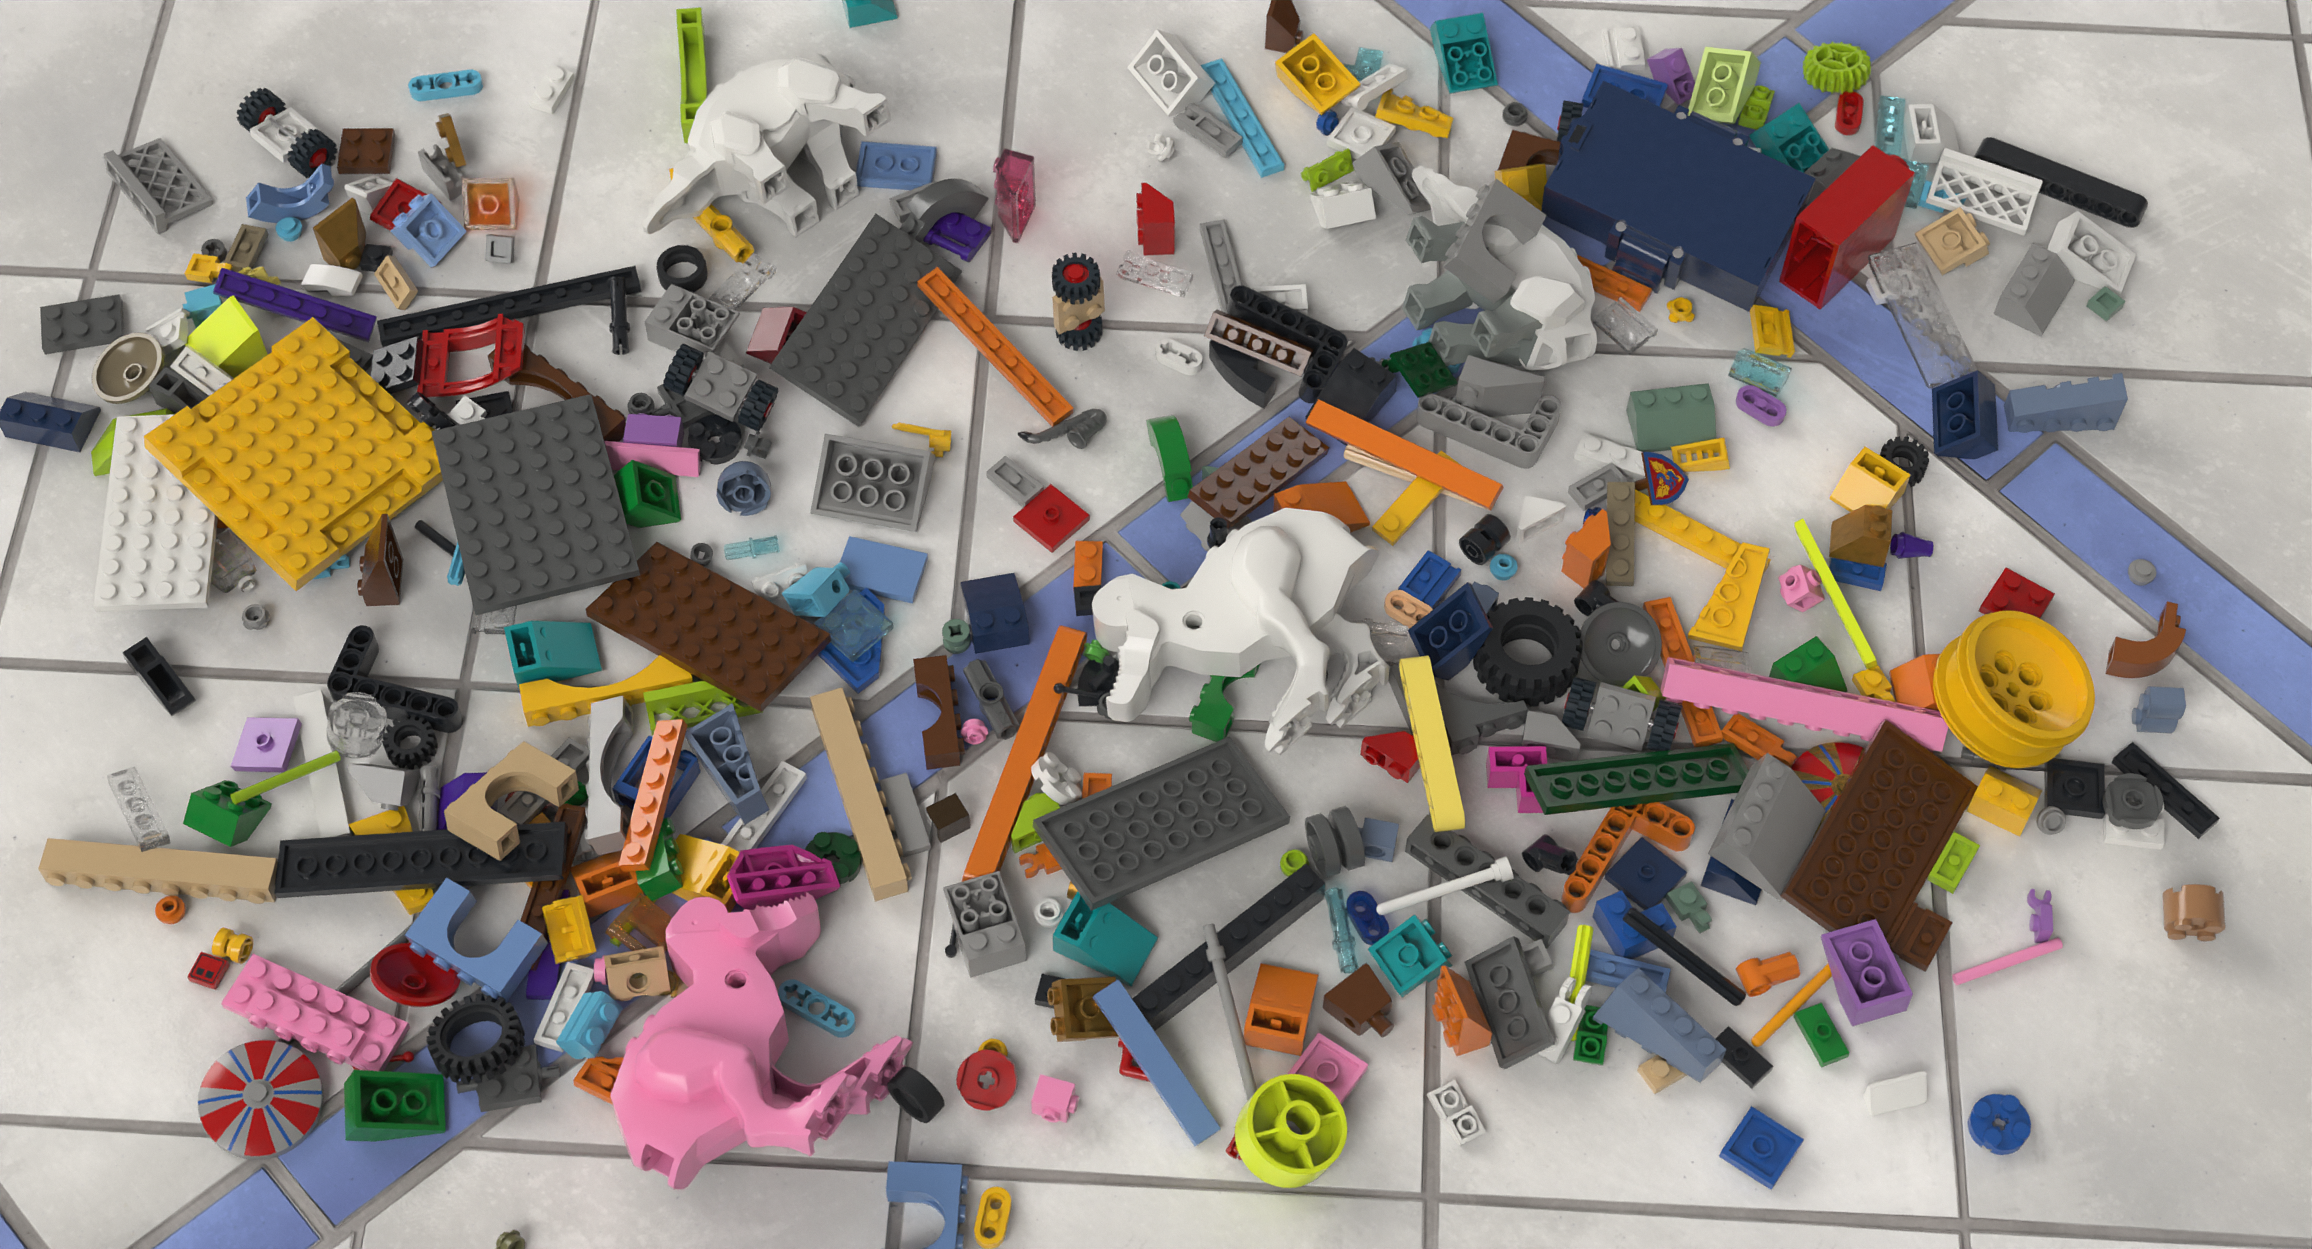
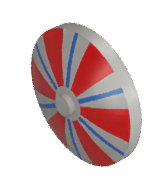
M272 1040L244 1043L223 1054L206 1073L198 1095L200 1120L211 1140L223 1151L233 1156L249 1160H264L278 1157L300 1145L315 1128L323 1108V1086L314 1064L297 1048Z

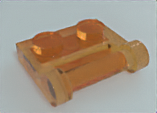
M640 892L609 925L605 934L612 939L615 937L631 951L647 949L623 929V926L629 923L657 947L663 946L664 953L668 951L666 928L672 917Z

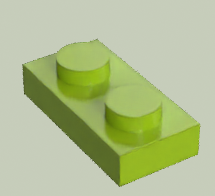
M1953 832L1927 880L1953 894L1980 845Z

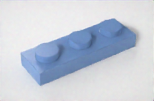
M1590 949L1586 981L1616 988L1639 968L1666 993L1671 969Z

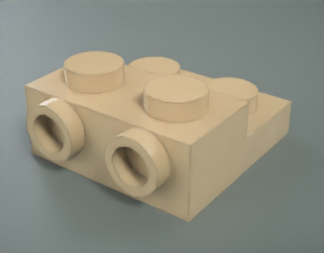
M1961 207L1915 233L1916 239L1941 275L1946 274L1963 263L1967 267L1989 254L1987 246L1990 245L1988 238L1984 232L1978 233L1975 229L1977 224L1970 213L1965 214Z

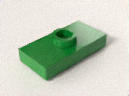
M1822 1003L1795 1012L1793 1017L1821 1068L1849 1056L1850 1053Z

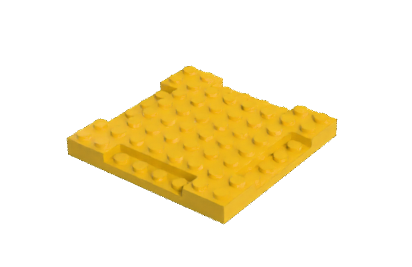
M314 317L272 346L271 353L192 409L186 406L144 436L145 448L295 591L299 590L340 559L341 556L368 538L382 514H388L389 519H393L443 481L431 432L435 430L425 422L420 423L350 358V351Z

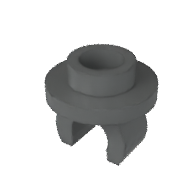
M759 431L755 435L749 434L744 449L748 450L747 456L750 457L751 453L754 452L758 457L765 459L773 442L765 438H759L761 433Z

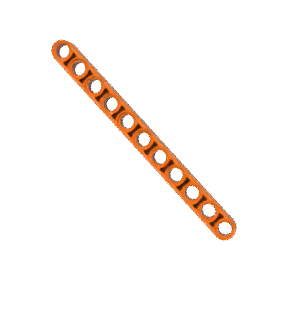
M1059 625L967 862L962 882L997 871L1000 872L1011 844V835L1024 801L1028 799L1035 781L1031 767L1040 757L1044 756L1067 696L1066 692L1061 694L1055 693L1054 685L1062 683L1064 687L1071 686L1085 648L1087 632Z

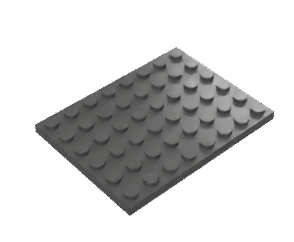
M591 394L431 431L475 615L640 576Z

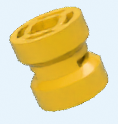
M225 927L217 932L212 943L213 955L222 958L228 956L231 961L239 964L245 963L253 948L252 936L242 933L237 935L234 930Z

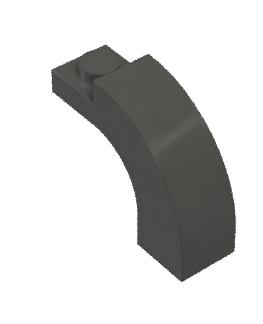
M962 179L938 181L924 188L908 203L907 207L911 213L900 230L921 243L932 226L941 217L949 213L960 212L975 219L989 198L975 184Z

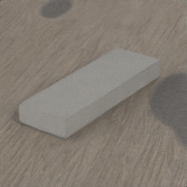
M907 773L879 780L881 790L886 799L888 812L891 814L897 839L899 838L903 857L931 850V844Z

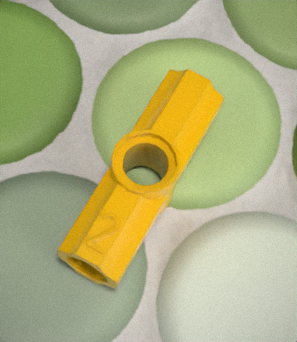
M712 204L700 216L693 217L712 237L714 245L719 249H723L736 263L741 262L743 264L750 259L754 252V247L733 226L730 217L722 215Z

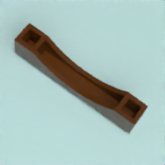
M525 343L522 371L504 380L510 385L539 387L558 395L564 400L591 394L583 384L572 381L562 369H556L551 366L545 357L540 354L537 356ZM495 349L488 355V360L492 372L494 367ZM592 395L604 441L619 442L624 437L626 417L619 410H613L607 406L601 397Z

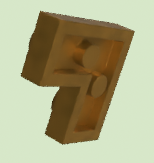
M449 113L438 115L440 121L435 123L441 139L445 138L448 142L449 147L445 148L449 163L454 162L456 167L466 165L451 115Z

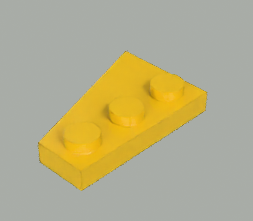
M1393 89L1383 93L1375 118L1390 124L1395 123L1405 126L1409 130L1427 132L1434 137L1448 138L1454 118L1429 106L1419 107L1412 102V98L1406 95L1400 98L1392 94Z

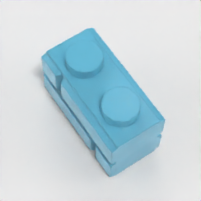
M603 991L584 993L558 1037L557 1045L572 1058H595L601 1048V1044L604 1043L621 1013L622 1006Z

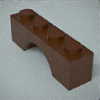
M947 655L913 659L917 697L933 702L941 711L936 723L922 731L926 769L960 766L959 755H964L965 751L963 737L957 738L956 732L962 729L960 713L954 714L953 706H958L957 689L951 690L950 682H955L954 666H948Z

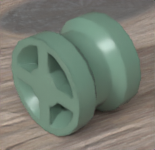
M952 619L944 624L942 636L945 649L953 654L965 652L970 646V628L968 624L960 619Z

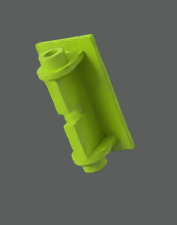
M1348 148L1342 152L1336 151L1334 155L1322 160V162L1303 169L1301 177L1305 182L1309 181L1312 192L1354 171L1350 149Z

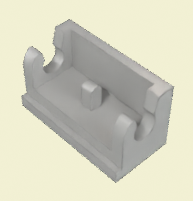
M433 145L435 152L431 156L424 149L418 151L423 171L450 201L472 189L466 176L459 172L452 163H449L438 145Z

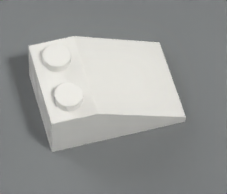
M2079 211L2058 222L2047 250L2059 256L2074 280L2099 289L2106 286L2117 295L2121 294L2136 257L2133 251Z

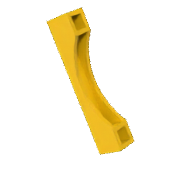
M659 655L650 665L636 675L607 686L592 688L572 687L549 679H542L519 684L523 712L527 725L530 727L534 725L544 726L549 722L572 720L577 716L591 714V703L624 696L631 707L632 705L645 702L644 692L693 683L691 673Z

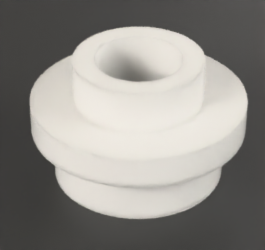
M1045 899L1034 910L1035 920L1042 927H1055L1063 918V908L1055 900ZM1047 912H1051L1054 914V916L1045 917L1044 914Z

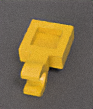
M193 253L184 274L187 280L212 283L214 277L218 278L221 267L231 270L233 266L228 263H220L217 256Z
M1878 665L1853 674L1852 681L1862 696L1895 702L1894 697L1890 693L1892 686Z

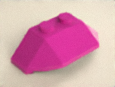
M792 844L741 850L727 875L736 903L747 910H754L756 905L759 907L764 906L765 908L768 906L772 908L773 905L778 907L779 903L784 904V900L789 901V898L794 901L795 897L801 899V895L806 897V892L816 900L840 888L830 860L820 859L813 853Z

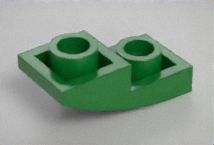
M1585 1006V1013L1578 1026L1573 1061L1603 1066L1608 1025L1605 1023L1601 1025L1593 1020V1016L1600 1007Z

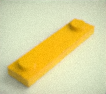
M1442 450L1438 453V455L1459 464ZM1416 477L1372 526V531L1394 546L1444 489Z

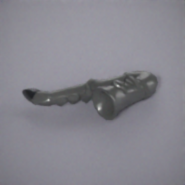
M1090 409L1038 434L1022 431L1018 432V436L1028 443L1037 444L1043 441H1050L1067 433L1070 443L1078 449H1083L1086 447L1089 438L1103 429L1107 422V416L1101 409Z

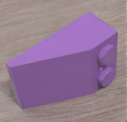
M1876 919L1821 935L1839 1001L1851 1026L1907 1011L1913 993Z

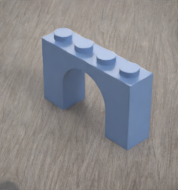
M446 877L405 934V937L411 943L409 948L421 957H424L426 954L433 957V963L445 971L451 968L458 972L457 977L470 986L473 983L478 984L482 987L481 991L485 995H489L495 1000L497 997H502L507 1002L548 943L542 933L517 920L501 944L490 954L478 958H469L458 954L454 947L456 931L477 901L469 890Z
M889 1161L886 1183L888 1202L926 1204L935 1208L945 1221L940 1237L932 1245L924 1249H963L964 1234H959L960 1223H965L966 1205H961L962 1194H968V1176H963L962 1165Z

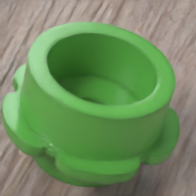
M1092 640L1091 643L1084 644L1085 651L1083 655L1089 660L1103 663V658L1110 655L1098 640Z

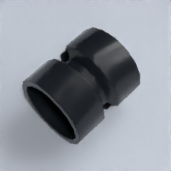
M1487 514L1475 524L1474 528H1471L1459 539V546L1463 554L1470 561L1477 565H1483L1495 555V551H1499L1510 541L1511 536L1508 528L1499 518Z

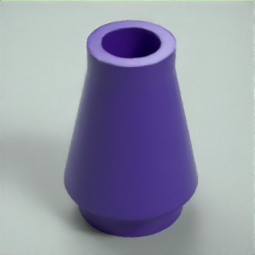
M1904 532L1894 534L1890 543V553L1898 559L1931 557L1934 548L1932 541Z

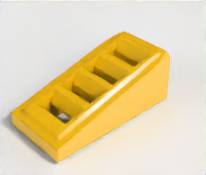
M1724 437L1671 447L1673 462L1683 472L1730 469ZM1702 453H1708V458L1703 459ZM1713 453H1719V456L1714 457ZM1680 454H1686L1687 462L1682 463ZM1691 454H1697L1698 460L1692 461Z

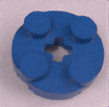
M1991 1094L1981 1098L1974 1104L1968 1119V1130L1974 1142L1980 1147L1983 1145L1990 1149L1991 1153L1997 1155H2008L2018 1151L2031 1132V1121L2028 1112L2020 1104L2018 1098L2013 1095ZM1996 1118L2006 1123L2004 1130H2000L1999 1126L1992 1125Z

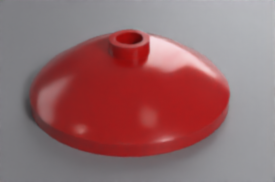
M400 943L386 947L378 952L372 960L370 978L373 985L385 997L401 1005L430 1007L441 1004L453 997L460 985L461 980L457 977L458 972L451 968L448 971L441 969L433 963L434 958L428 954L424 957L419 956L409 948L411 943Z

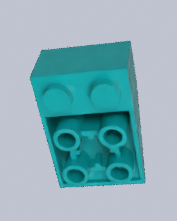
M1483 13L1436 20L1432 24L1430 32L1434 52L1449 94L1498 85Z
M1800 103L1786 110L1749 135L1756 148H1761L1760 153L1803 173L1829 151V148Z
M528 621L504 627L518 688L519 684L549 679L558 682L602 671L591 623Z
M1077 891L1053 933L1052 940L1054 952L1104 975L1115 977L1116 980L1119 979L1120 982L1132 987L1158 937L1111 903L1091 911Z

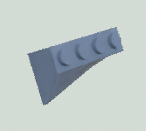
M733 703L686 731L685 737L694 755L745 825L769 810L762 795Z
M1639 968L1616 987L1593 1016V1020L1601 1025L1605 1023L1615 1029V1033L1623 1038L1628 1037L1642 1045V1049L1650 1054L1652 1052L1666 1059V1063L1700 1083L1721 1064L1727 1050Z

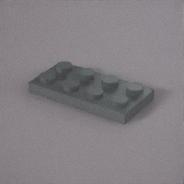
M1512 936L1465 961L1475 995L1492 1031L1491 1043L1500 1068L1507 1069L1555 1045L1518 938Z

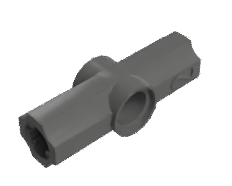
M976 659L969 662L963 668V673L979 702L980 711L987 717L997 739L1006 740L1013 737L1018 732L1020 726L1004 697L1002 686L996 682L985 660ZM988 698H996L992 701L987 700Z

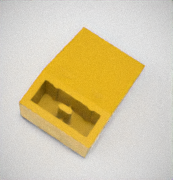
M679 834L675 841L680 850V853L677 854V859L680 861L684 871L681 875L683 887L671 893L687 901L697 897H710L719 900L724 904L727 912L730 913L736 905V901L727 875L739 851L726 845Z

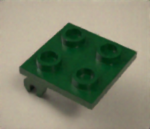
M1430 342L1391 353L1390 358L1383 360L1381 366L1384 368L1388 366V370L1392 373L1400 372L1417 398L1454 387L1458 384Z

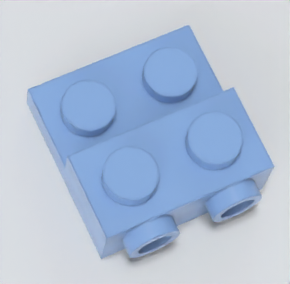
M430 193L425 196H416L408 204L411 207L407 214L402 212L393 220L392 223L395 227L391 232L408 250L414 249L430 267H433L467 231Z

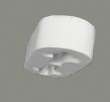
M1163 339L1157 343L1155 355L1156 360L1160 364L1189 376L1196 375L1201 371L1202 355L1199 351L1172 339ZM1168 350L1172 351L1168 352L1167 354H1163V352H1167ZM1191 360H1194V361H1195V362H1191L1190 365H1189V364H1186V362H1190Z

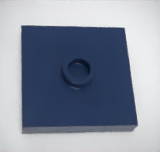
M1641 837L1605 874L1604 879L1619 891L1622 890L1629 899L1643 910H1647L1660 904L1666 898L1667 893L1672 891L1686 877L1687 872Z

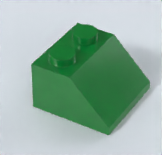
M631 460L613 475L626 524L644 528L677 523L681 520L675 475L635 460Z
M1817 636L1775 661L1769 674L1771 678L1847 693V687L1835 656Z

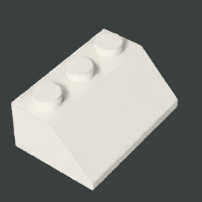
M1160 30L1155 31L1127 67L1170 117L1185 110L1191 103L1197 104L1201 102L1215 84L1175 35Z

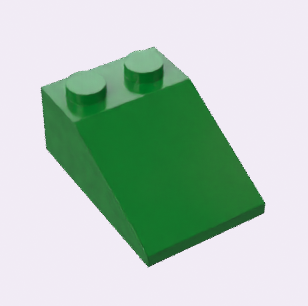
M354 1070L344 1083L345 1141L377 1142L440 1134L446 1131L444 1078L442 1074Z

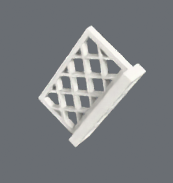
M1944 148L1935 169L1936 172L1926 203L1950 211L1961 207L1965 214L1970 213L1976 220L2024 236L2042 180ZM1941 173L1952 176L1955 179L1946 182ZM1966 181L1976 184L1979 187L1971 190L1966 184ZM1959 184L1964 193L1955 195L1950 187ZM1944 189L1949 198L1942 199L1934 196V193ZM1990 190L2003 193L2004 196L1995 198ZM1984 193L1989 201L1980 203L1975 195ZM1968 198L1973 206H1963L1959 200ZM2014 198L2029 203L2020 207ZM2008 201L2013 209L2005 212L1999 203ZM1993 206L1998 214L1992 216L1987 214L1984 209ZM2017 214L2023 222L2022 225L2013 223L2009 217Z

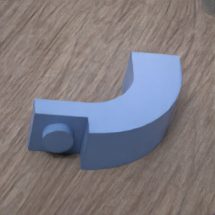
M321 163L306 182L292 188H276L258 182L246 197L248 217L263 222L278 223L286 217L305 220L320 213L329 205L328 193L334 185L331 166Z

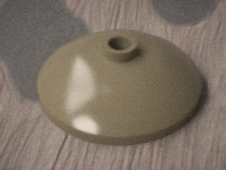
M146 333L127 334L112 342L98 357L92 371V386L96 394L104 401L112 404L131 402L146 394L150 390L149 384L164 367L165 354L160 342Z

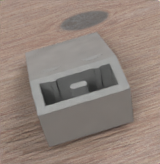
M671 284L644 322L648 341L670 350H678L681 345L686 344L701 352L710 351L714 353L739 317L740 312Z
M999 871L943 887L970 978L1026 961L1025 943Z

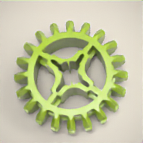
M1832 41L1831 44L1822 43L1821 46H1814L1813 50H1809L1803 61L1804 79L1807 80L1808 85H1813V89H1821L1822 92L1829 91L1831 94L1834 92L1843 94V92L1847 91L1852 93L1853 89L1859 90L1861 86L1866 85L1871 74L1870 56L1867 55V51L1861 50L1860 46L1853 47L1852 43L1843 44L1842 41L1840 43Z

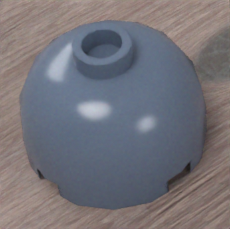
M749 461L734 462L726 467L719 476L716 496L719 504L730 513H732V510L741 512V516L754 515L764 510L768 505V500L771 496V483L768 474L759 465Z

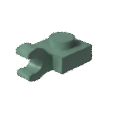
M1692 881L1667 893L1666 900L1681 921L1690 918L1699 933L1710 929L1708 923L1712 922V919L1706 911L1708 903Z

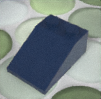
M1015 573L960 582L975 654L1030 644L1029 626Z
M1467 582L1412 626L1408 633L1419 656H1429L1434 677L1449 681L1470 664L1493 627L1472 584Z

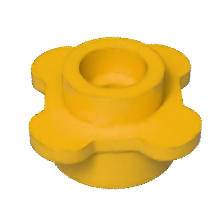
M1682 297L1669 301L1667 303V309L1670 311L1669 320L1673 323L1684 320L1692 322L1695 317L1692 313V302Z

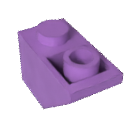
M1682 48L1664 49L1646 59L1654 80L1668 84L1666 94L1676 104H1682L1691 99L1695 81Z

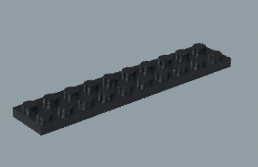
M566 822L517 825L520 844L501 861L451 833L448 829L280 840L274 894L277 898L429 889L439 888L446 877L460 886L565 880L568 825Z

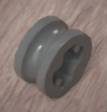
M218 239L207 240L201 247L202 255L217 256L220 262L224 261L227 256L223 242ZM212 250L214 255H210L209 252Z

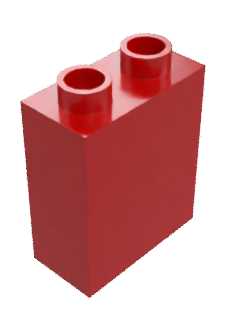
M1872 145L1797 217L1779 282L1821 310L1895 238L1915 172L1909 169L1908 164L1901 157L1894 154L1887 155Z

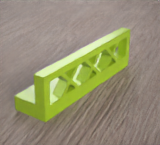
M704 680L643 693L652 735H654L656 727L654 715L667 713L672 716L670 720L683 719L688 725L687 728H690L714 715L716 712L710 710V708L716 702H723L728 706L733 703L737 718L763 713V711L760 712L751 706L743 707L737 704L740 700ZM694 707L700 710L694 718L688 719L682 715L687 708Z

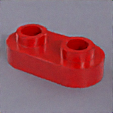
M1852 91V93L1843 92V94H1840L1837 102L1835 129L1843 135L1856 134L1861 125L1864 100L1855 91Z

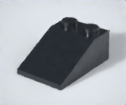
M1353 348L1337 366L1305 418L1307 420L1319 399L1366 422H1370L1396 392V375ZM1338 440L1339 442H1341V443L1344 444L1345 446L1348 445L1347 443Z

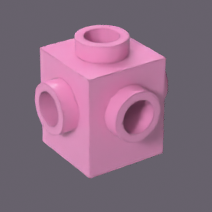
M1800 564L1791 567L1785 574L1778 577L1782 587L1780 589L1781 595L1787 605L1804 612L1825 600L1820 586L1821 578L1813 569L1811 570Z

